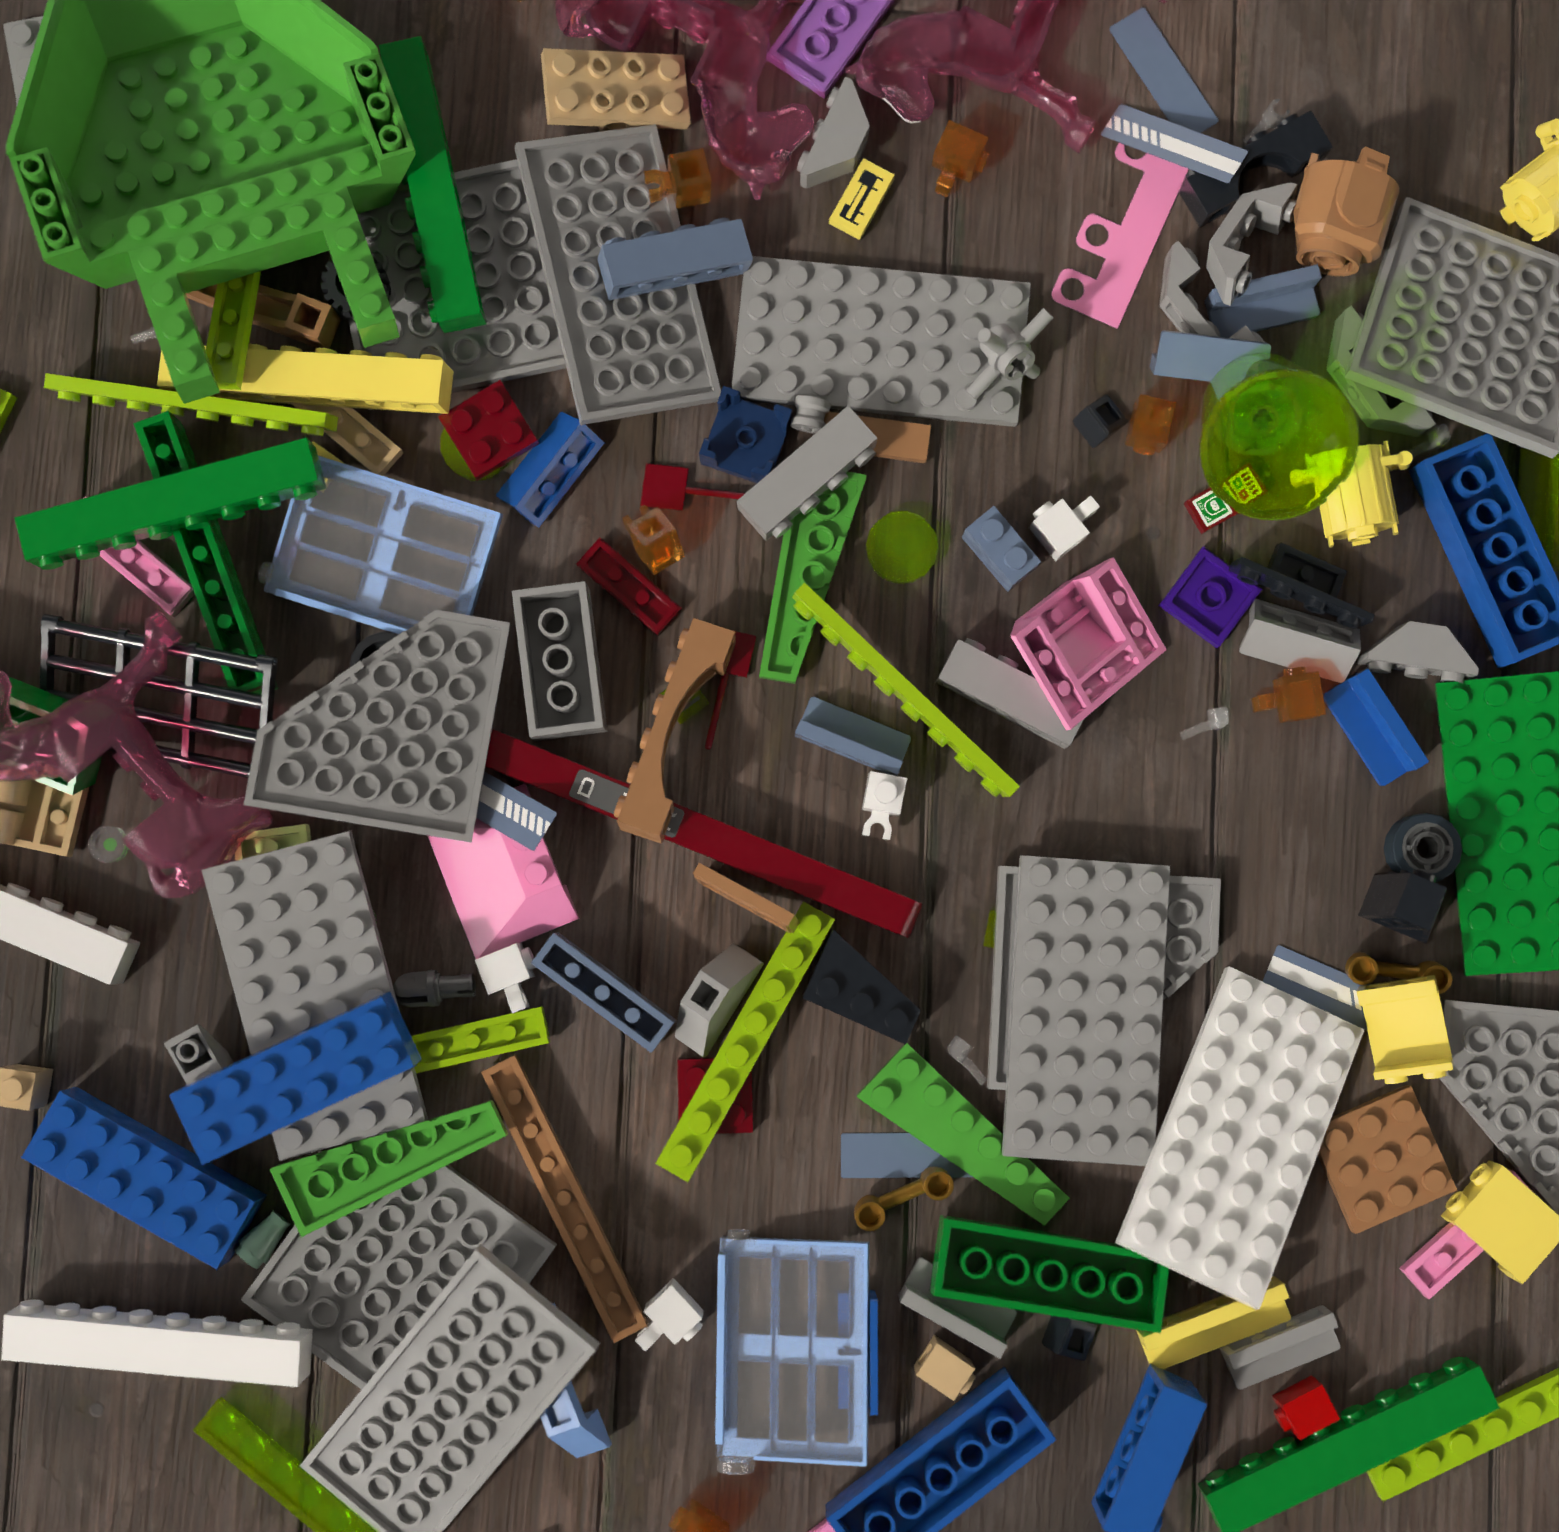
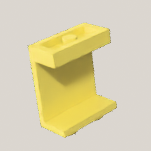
M1435 975L1358 987L1356 992L1359 1006L1363 1007L1375 1065L1373 1072L1375 1080L1384 1079L1385 1084H1397L1408 1081L1407 1076L1423 1074L1424 1079L1445 1077L1447 1076L1446 1071L1453 1070L1454 1062Z
M1488 1161L1479 1165L1471 1173V1181L1462 1192L1458 1191L1449 1198L1445 1205L1447 1209L1441 1217L1458 1226L1499 1263L1497 1267L1503 1273L1523 1284L1559 1243V1215L1506 1167Z

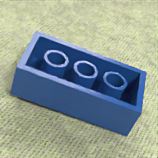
M1149 1364L1091 1501L1102 1529L1107 1532L1160 1531L1162 1510L1207 1406V1403L1191 1381L1152 1364Z

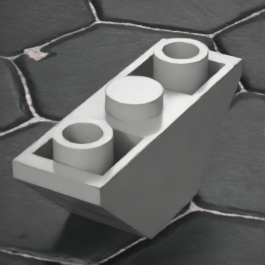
M846 76L840 89L834 87L829 96L826 108L830 110L825 120L820 118L816 123L812 134V139L815 142L810 152L804 150L800 157L797 171L800 172V186L806 189L854 172L868 142L870 125L853 81Z
M1414 621L1398 626L1357 657V664L1368 665L1370 672L1391 673V669L1405 671L1404 676L1409 678L1426 679L1428 675L1441 676V682L1456 681L1464 683V680L1477 676L1479 670L1478 666L1447 626Z
M733 943L704 966L680 1002L675 1038L706 1058L764 963Z
M200 1024L164 1043L186 1084L234 1063L228 1051Z

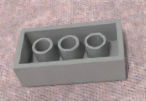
M583 581L512 591L529 737L534 741L608 732L591 594L587 583Z

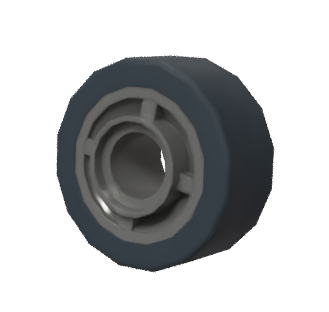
M1423 813L1403 817L1394 823L1386 834L1383 849L1386 862L1392 871L1400 873L1401 870L1413 873L1414 869H1418L1437 877L1435 881L1437 882L1452 874L1460 863L1462 844L1460 835L1452 823L1439 815ZM1421 839L1427 843L1429 849L1428 854L1424 858L1417 852V843Z

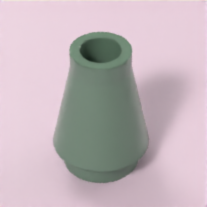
M273 1210L267 1218L238 1240L240 1244L234 1250L235 1253L247 1264L258 1269L262 1263H268L290 1223Z

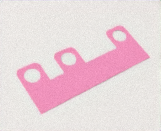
M1119 143L1116 148V158L1123 163L1144 171V175L1120 226L1100 216L1090 214L1084 219L1076 237V243L1080 248L1106 258L1101 271L1095 280L1073 269H1064L1061 271L1052 290V298L1057 303L1117 329L1185 179V175L1189 170L1148 153L1141 159H1132L1126 155L1125 145ZM1093 224H1101L1108 231V240L1101 246H1093L1086 239V230ZM1076 278L1082 282L1084 293L1081 298L1072 301L1062 295L1061 286L1065 280Z

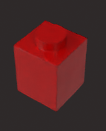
M1312 1375L1272 1395L1278 1406L1277 1409L1273 1410L1278 1423L1284 1432L1290 1430L1299 1440L1340 1420L1323 1385Z

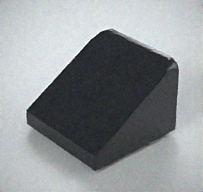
M1107 394L1085 407L1073 419V424L1093 448L1100 445L1129 422Z
M1051 1315L1042 1344L1058 1355L1085 1361L1097 1325L1088 1321Z

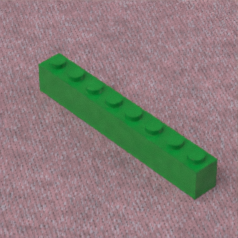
M422 36L380 44L381 60L416 152L402 179L403 185H409L411 196L405 197V202L410 219H416L418 231L412 232L417 253H423L425 266H420V272L424 287L431 288L433 300L427 301L432 323L438 322L444 334L487 325L428 51Z
M166 411L133 423L153 479L198 467L183 424L172 413ZM218 520L208 521L209 525L207 527L197 530H187L185 527L172 531L214 648L255 657L259 654L266 655ZM221 665L229 688L262 694L263 673ZM275 681V690H277L278 686Z
M306 437L14 517L25 561L43 570L59 568L64 565L63 561L76 557L79 560L98 557L100 551L105 549L124 550L137 545L136 541L150 537L151 540L165 539L173 535L172 531L185 527L187 530L201 529L209 525L208 521L214 519H238L245 515V511L259 507L260 510L274 509L281 505V501L294 497L296 500L310 499L317 496V491L327 489L316 447Z
M1467 1357L1451 1358L1442 1364L1443 1368L1431 1374H1417L1409 1379V1384L1397 1390L1386 1389L1375 1395L1374 1401L1363 1406L1352 1405L1345 1408L1341 1412L1340 1420L1301 1440L1297 1437L1282 1438L1273 1444L1272 1449L1264 1453L1248 1454L1239 1460L1238 1465L1228 1470L1217 1469L1205 1476L1204 1481L1198 1483V1486L1217 1527L1221 1532H1240L1500 1409L1480 1365Z

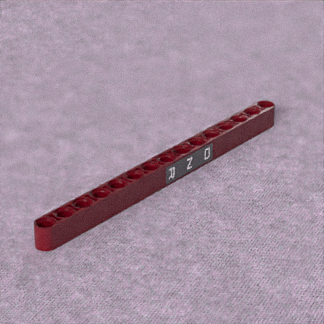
M492 729L485 767L613 819H618L614 817L615 807L621 795L627 796L630 788L629 784ZM673 802L675 810L664 837L665 840L910 938L923 906L922 903Z

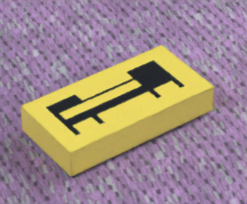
M863 158L832 213L829 224L861 240L890 188L895 175Z

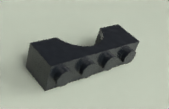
M1311 110L1301 116L1295 113L1278 124V128L1274 131L1267 133L1266 130H1263L1247 141V145L1242 147V149L1247 150L1248 153L1229 183L1190 170L1185 175L1186 179L1179 193L1199 228L1230 212L1239 199V177L1247 170L1260 166L1273 167L1293 178L1304 172L1305 167L1309 163L1311 153L1319 154V161H1323L1333 146Z

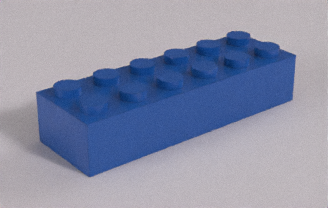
M1487 433L1427 458L1411 468L1409 474L1497 667L1501 668L1558 645L1559 581L1492 435Z
M388 991L191 1082L169 1096L203 1165L415 1067L422 1058L391 992Z
M78 1087L59 1091L21 1157L216 1270L231 1260L235 1253L234 1250L240 1244L238 1240L246 1234L267 1197L263 1192L210 1162L202 1165L196 1154Z
M1004 1366L826 1503V1519L835 1532H939L1056 1441V1438L1049 1425Z

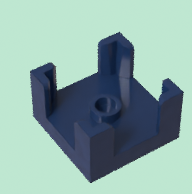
M723 386L717 402L718 412L708 438H704L699 452L700 463L758 483L776 468L790 428L792 409L775 404L773 411L741 400L740 391Z

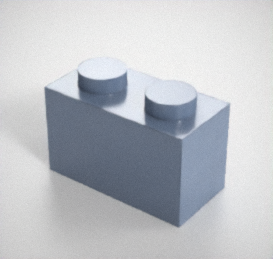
M995 506L968 526L962 535V539L1007 592L1036 570L1041 563L1040 559Z

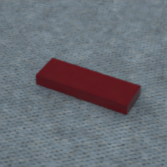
M600 537L576 563L577 567L657 636L665 630L682 610L677 603Z

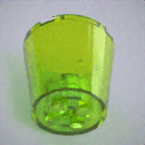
M1255 353L1233 360L1223 367L1211 380L1202 403L1200 461L1204 476L1213 493L1227 505L1234 508L1236 512L1260 520L1294 518L1308 513L1327 501L1326 497L1342 481L1345 482L1349 476L1358 451V425L1353 409L1340 390L1325 378L1282 356L1270 353ZM1266 409V411H1262L1263 416L1255 417L1259 410Z

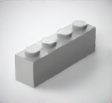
M847 406L738 499V510L765 541L773 535L776 539L780 538L792 527L793 523L791 520L800 512L806 515L820 503L821 500L818 496L828 488L831 491L836 490L847 480L848 475L846 472L856 464L859 468L864 466L874 457L876 452L873 449L876 448L877 437L856 413Z
M969 638L965 642L960 639L957 640L935 683L1064 749L1071 745L1083 720L1071 730H1066L1032 672L1028 675L1018 670L1019 664L1008 657L999 655L998 658H995L985 653L986 647L977 641Z

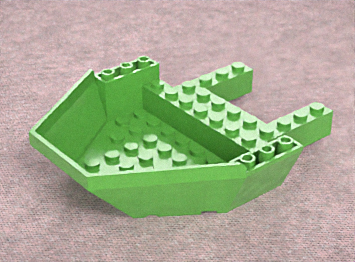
M321 0L47 1L7 139L6 153L10 159L45 263L104 289L134 280L138 281L173 385L184 404L220 393L186 295L189 292L329 251L364 348L400 337L393 311L357 214L390 204L416 152L380 58L378 47L371 39Z

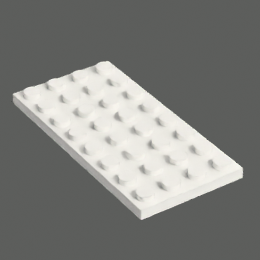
M1230 966L1226 967L1115 1243L1253 1309L1259 1310L1364 1029Z

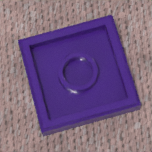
M1203 546L1158 606L1212 646L1218 648L1262 589L1257 585H1249L1237 579L1238 574L1229 571L1230 565Z

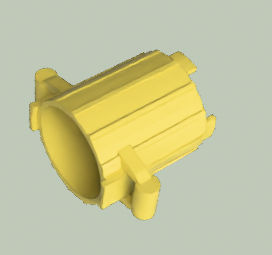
M1553 119L1537 126L1536 135L1540 138L1544 152L1512 175L1500 187L1503 190L1502 197L1506 205L1500 210L1503 219L1508 225L1516 221L1521 228L1534 236L1531 238L1532 241H1539L1544 237H1548L1559 228V119Z
M1383 441V445L1367 444L1330 452L1316 459H1313L1312 456L1308 457L1309 472L1304 474L1301 472L1295 473L1291 478V488L1294 491H1301L1304 488L1316 486L1325 538L1328 539L1329 548L1334 546L1333 540L1348 538V542H1352V546H1359L1371 543L1370 539L1378 536L1380 531L1392 528L1393 535L1399 533L1397 527L1399 520L1389 471L1396 469L1406 470L1413 460L1410 452L1402 451L1399 454L1390 455L1388 441Z

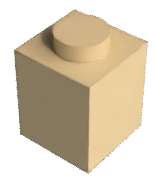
M22 1064L0 1067V1106L28 1111L47 1106L53 1069Z
M933 1335L914 1364L916 1376L953 1401H955L959 1393L964 1395L970 1389L975 1379L973 1374L975 1368L972 1361L935 1335Z

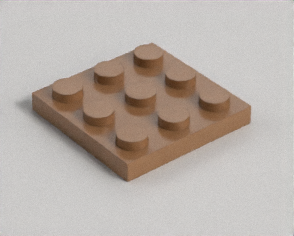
M1402 1086L1331 1117L1317 1156L1352 1233L1358 1234L1457 1191L1411 1086Z

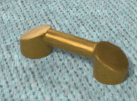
M1356 952L1350 956L1345 966L1347 976L1359 985L1369 984L1377 976L1411 979L1435 975L1438 991L1441 994L1447 991L1452 983L1450 971L1435 961H1424L1417 966L1375 961L1364 952Z
M937 1166L928 1167L921 1173L920 1179L880 1197L874 1195L863 1196L855 1206L854 1216L856 1223L863 1230H877L884 1223V1211L924 1193L933 1200H944L953 1191V1180L950 1174L943 1168Z

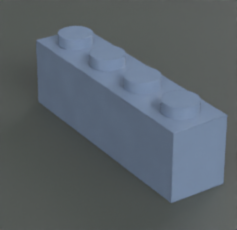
M719 218L710 222L709 225L700 227L686 224L668 233L661 234L660 231H650L636 239L626 240L624 237L610 239L601 246L597 260L608 299L614 300L742 275L743 272L748 271L753 257L742 219L730 221L729 218Z
M555 932L550 936L531 962V964L651 1053L676 1021L675 1018L559 932Z

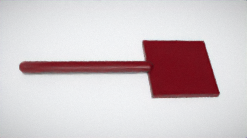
M646 463L640 506L683 511L685 494L740 499L745 493L687 487L689 468Z
M735 631L736 644L724 676L721 675L705 742L706 750L712 748L729 674L747 678L757 637L755 635Z

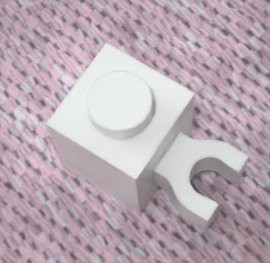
M1089 496L1073 510H1071L1063 498L1055 505L1048 501L1032 514L1036 519L1032 522L1029 529L1056 562L1088 536L1090 532L1082 522L1096 513L1100 506L1092 496Z
M870 771L862 810L870 811L871 817L865 822L862 835L870 836L871 826L879 823L884 828L882 839L890 840L892 828L889 822V815L898 817L901 813L907 778Z
M515 943L475 960L488 995L504 989L512 1013L530 1007L520 982L535 977L532 969L537 967L531 964L534 956L529 947L524 949L522 943Z
M672 1278L646 1303L644 1313L652 1321L637 1334L635 1341L644 1351L650 1348L663 1333L674 1345L682 1338L687 1342L702 1328L703 1325L699 1321L703 1317L704 1310Z

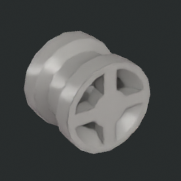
M796 396L794 405L797 408V412L791 418L790 426L799 431L817 433L826 425L824 418L825 414L830 411L831 403L817 397Z

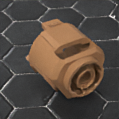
M1366 146L1362 148L1357 162L1347 160L1319 161V154L1311 153L1309 163L1304 169L1303 181L1293 211L1297 246L1296 259L1303 267L1318 264L1320 274L1350 276L1358 272L1360 264L1371 263L1381 256L1399 195L1398 183L1391 176L1387 175L1390 156Z

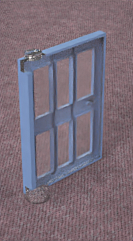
M318 456L327 489L317 491V496L310 499L296 500L295 497L291 498L272 563L265 561L259 570L258 580L261 583H265L264 591L398 635L413 627L436 609L473 616L503 514Z
M728 1230V1237L722 1236L720 1238V1251L718 1254L715 1429L717 1471L729 1475L749 1474L755 1470V1460L867 1467L869 1414V1242L750 1237V1230Z

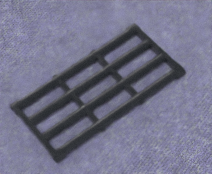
M44 614L42 616L40 689L99 713L114 716L113 736L107 735L104 750L112 751L114 755L119 756L129 754L179 764L184 769L194 767L249 778L250 763L194 753L195 734L202 733L255 744L258 729L197 718V699L201 697L261 709L259 729L270 721H273L275 681L278 665L276 657L261 654L255 657L200 646V643L193 641L187 644L131 633L129 629L125 628L114 630L67 621L62 616ZM56 634L117 645L116 666L55 654ZM130 648L186 658L185 679L129 669ZM200 661L263 673L262 694L199 682ZM57 669L115 681L114 701L54 690V670ZM129 684L184 694L183 715L128 704ZM127 719L181 729V750L126 739Z

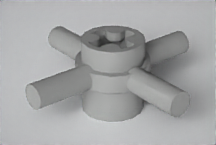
M1043 308L1020 333H1015L1009 325L1004 323L998 324L990 330L988 328L981 329L977 337L981 342L980 349L988 358L989 366L966 391L976 400L999 375H1004L1008 380H1016L1023 375L1030 379L1037 378L1040 374V368L1034 364L1035 354L1031 350L1030 343L1054 317Z

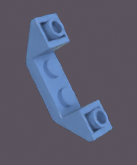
M571 1380L540 1416L548 1438L576 1458L603 1450L612 1445L598 1409L587 1413L583 1412Z

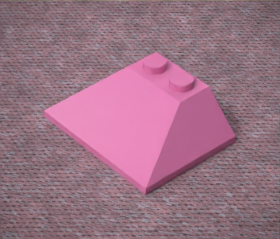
M1114 557L1063 583L1018 618L1014 623L1011 633L1012 640L1066 730H1071L1167 650Z
M525 783L514 787V789L531 798ZM477 818L472 843L428 836L475 959L515 943L524 942L579 919L567 886L561 882L544 836L536 849L532 851Z

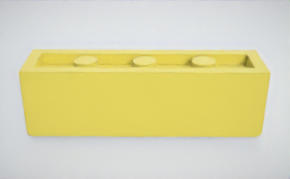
M1272 1276L1259 1310L1253 1309L1226 1295H1222L1163 1318L1161 1333L1137 1329L1136 1331L1148 1363L1161 1369H1166L1291 1320V1315L1285 1302L1289 1295L1284 1283L1275 1276Z

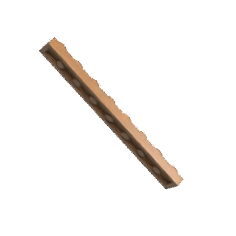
M517 1054L482 1071L481 1073L613 1343L645 1328L648 1325V1321Z

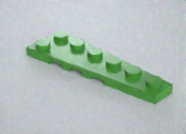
M846 472L848 475L847 480L836 490L831 491L828 488L818 496L821 500L820 503L808 514L804 515L800 512L791 520L793 523L792 527L783 535L759 678L792 684L796 683L817 621L813 617L810 621L805 619L794 608L793 605L796 601L792 596L805 582L820 598L825 600L865 485V474Z
M908 1043L906 1045L903 1044L856 1095L865 1104L1044 1226L1070 1199L1028 1158L1003 1156V1134Z
M493 1100L279 1164L271 1168L270 1171L300 1236L303 1237L507 1136L508 1132Z

